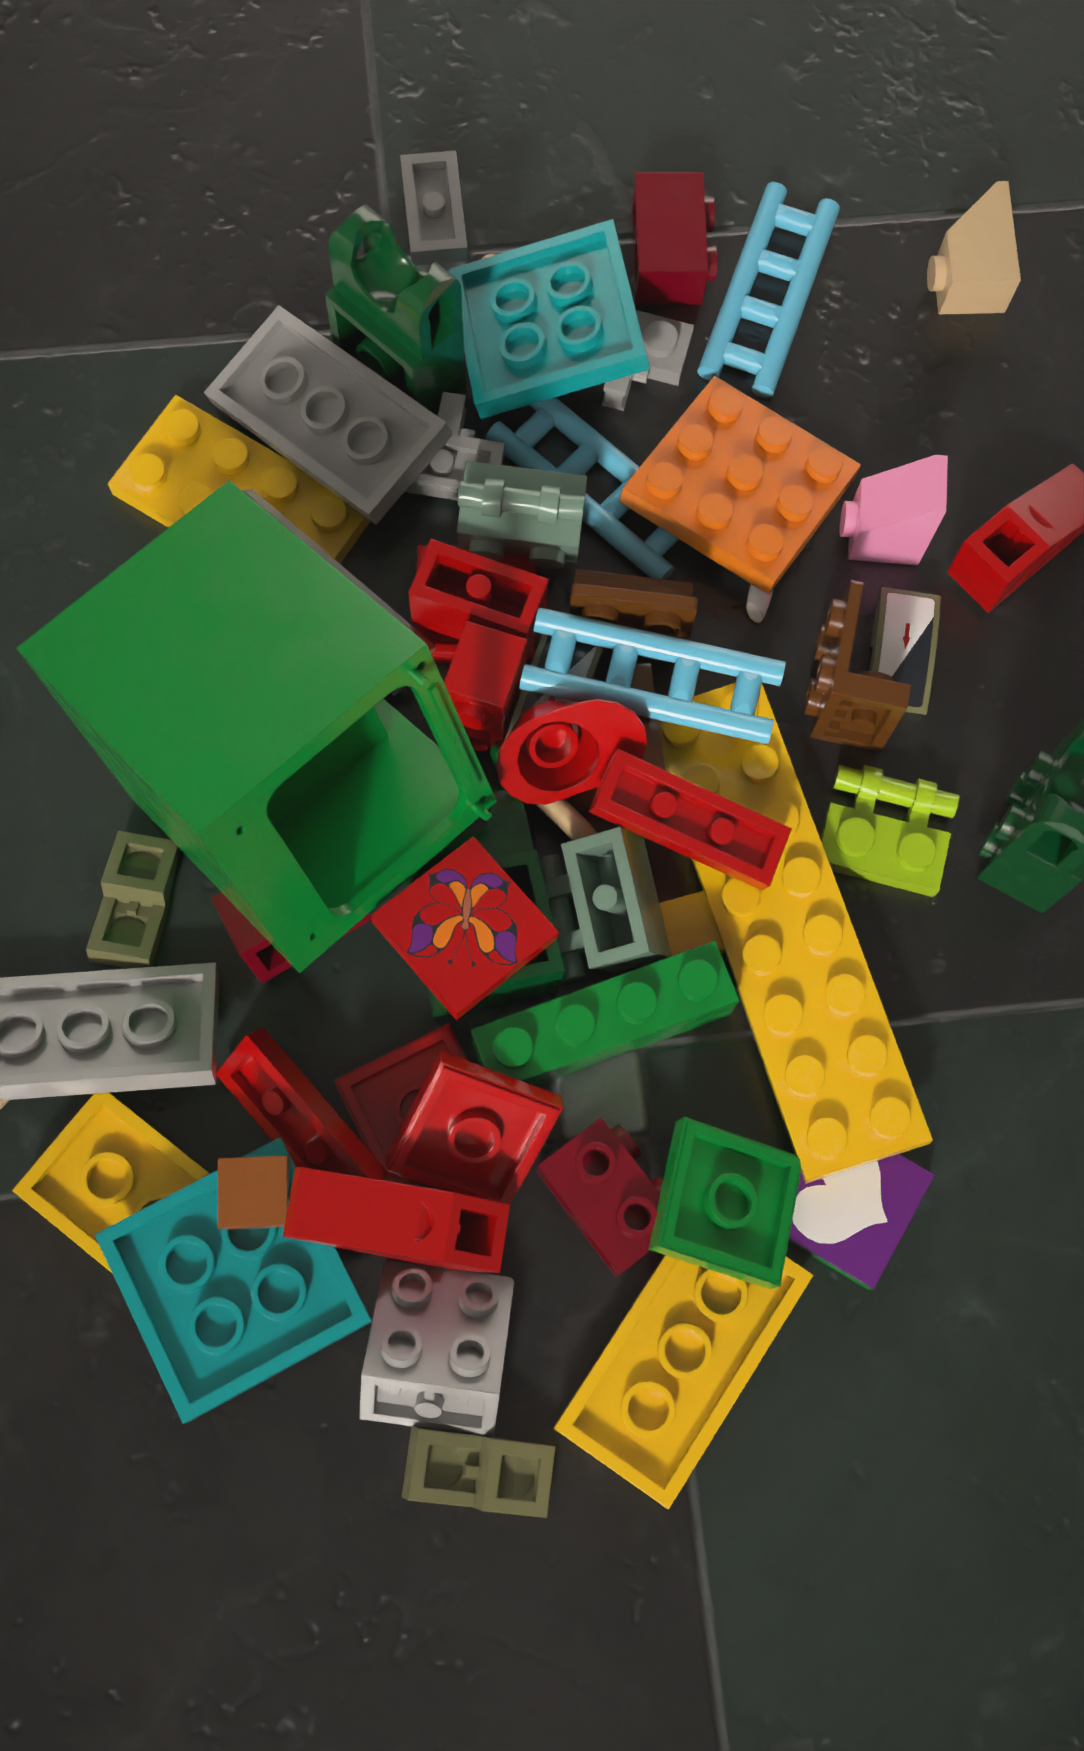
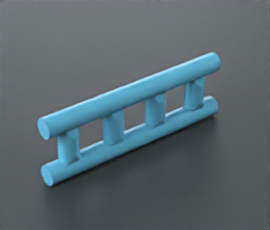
M770 182L765 188L697 370L698 374L706 380H711L714 376L719 378L723 365L754 374L756 377L752 385V392L761 398H771L775 392L840 211L839 204L832 199L820 200L815 214L784 205L787 189L778 182ZM774 227L806 236L798 260L766 250ZM758 272L790 282L781 306L749 296ZM741 318L773 328L764 353L732 343Z
M554 397L529 405L536 412L515 432L510 430L501 421L496 422L489 429L486 440L505 443V456L520 468L584 475L596 463H599L622 484L601 505L585 492L582 521L650 578L665 580L669 578L674 570V566L662 556L679 539L658 527L643 541L619 521L630 509L619 502L622 489L639 469V466L559 399ZM553 427L557 428L578 446L558 468L533 449Z
M539 607L534 632L550 635L552 638L544 668L525 664L519 689L575 702L593 699L618 702L634 711L638 716L759 743H769L774 719L756 716V706L761 683L781 685L786 661ZM576 641L613 649L606 682L569 674ZM638 655L675 663L668 696L630 688ZM700 669L737 677L730 710L693 702Z

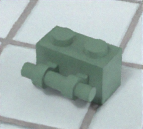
M466 461L463 481H460L458 506L460 510L457 539L459 548L468 549L471 553L495 561L504 560L505 554L529 557L528 562L530 564L543 568H562L565 561L577 563L587 476Z
M617 827L563 843L561 847L568 873L565 875L563 874L559 855H548L539 858L554 927L559 931L557 939L565 969L562 982H571L587 977L582 958L583 953H586L589 969L616 973L671 957L643 836L623 827ZM572 898L574 900L577 918L580 926V929L576 930L572 909L570 905V899Z

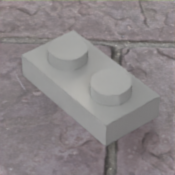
M456 151L400 155L412 263L416 266L432 264L434 262L439 264L468 261Z

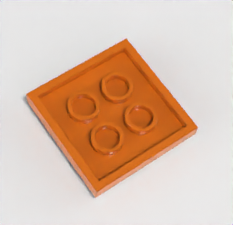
M714 376L625 484L619 502L769 595L853 482L861 464Z

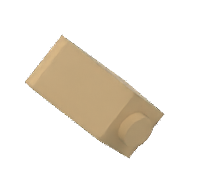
M997 181L946 232L937 256L930 257L927 269V285L929 291H936L938 314L1006 312L1021 281L1008 181Z

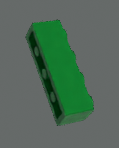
M713 941L471 1029V1040L480 1066L537 1087L727 1017L732 1013L740 1000L717 944Z

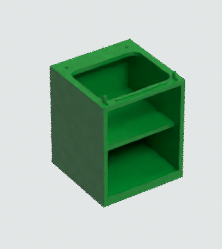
M230 480L16 648L129 796L299 974L475 820L481 817L484 821H488L492 815L488 809L497 802L427 644ZM411 686L438 746L383 698L399 687Z

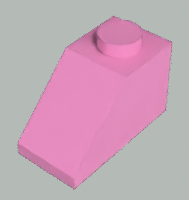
M933 455L861 479L853 501H844L841 511L840 536L849 537L848 560L918 566L946 513L948 456Z

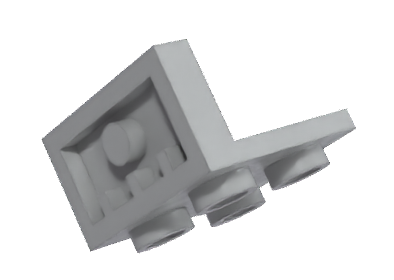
M386 1261L383 1264L361 1375L360 1419L494 1438L514 1280L507 1276Z

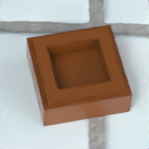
M287 1155L218 1158V1229L284 1227L290 1199V1158Z

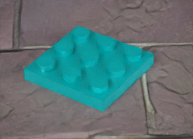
M613 219L448 269L449 273L459 280L461 284L464 353L474 404L480 419L650 370Z
M280 1137L243 1156L287 1155L290 1158L291 1193L296 1166ZM218 1170L95 1234L183 1424L196 1419L373 1322L336 1247L283 1237L284 1227L218 1229Z

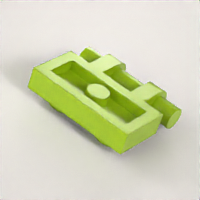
M839 765L835 774L833 789L853 793L855 797L852 808L830 803L826 810L820 840L832 871L934 897L940 890L951 833L927 827L930 813L954 818L959 803V795L938 790L937 783L918 778L914 784L883 776V769L864 765L862 770ZM876 799L908 807L906 821L874 814L873 810Z

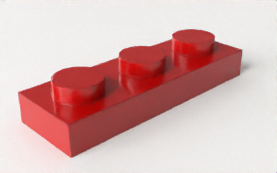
M617 749L612 754L589 809V812L761 891L770 887L792 830L790 827L620 749Z
M264 1027L247 1034L217 1071L216 1075L270 1139L274 1141L280 1137L283 1140L296 1167L384 1180L389 1175L386 1169Z

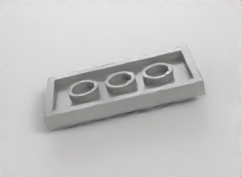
M279 305L204 391V394L214 406L375 525L378 524L453 435L447 422Z
M216 962L0 978V1101L216 1085L220 976Z

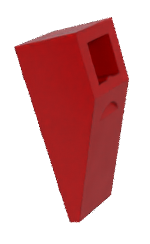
M1072 463L1006 505L964 541L947 573L987 613L992 611L1084 532V473Z
M295 1167L283 1237L451 1270L500 1273L510 1205L456 1192L305 1167Z

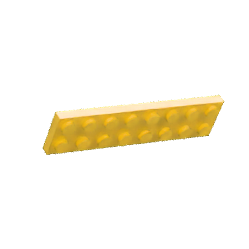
M735 683L693 697V702L730 710ZM761 683L755 715L774 719L768 744L660 720L659 727L666 771L792 828L771 885L762 891L698 861L693 860L710 906L728 964L794 1153L800 1158L801 1173L806 1184L928 1145L933 1139Z

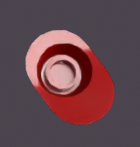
M593 699L573 704L558 701H546L535 704L522 713L513 726L512 731L499 747L496 761L499 781L512 797L528 804L547 805L597 788L601 783L612 754L617 749L643 759L647 747L645 726L634 711L618 702Z

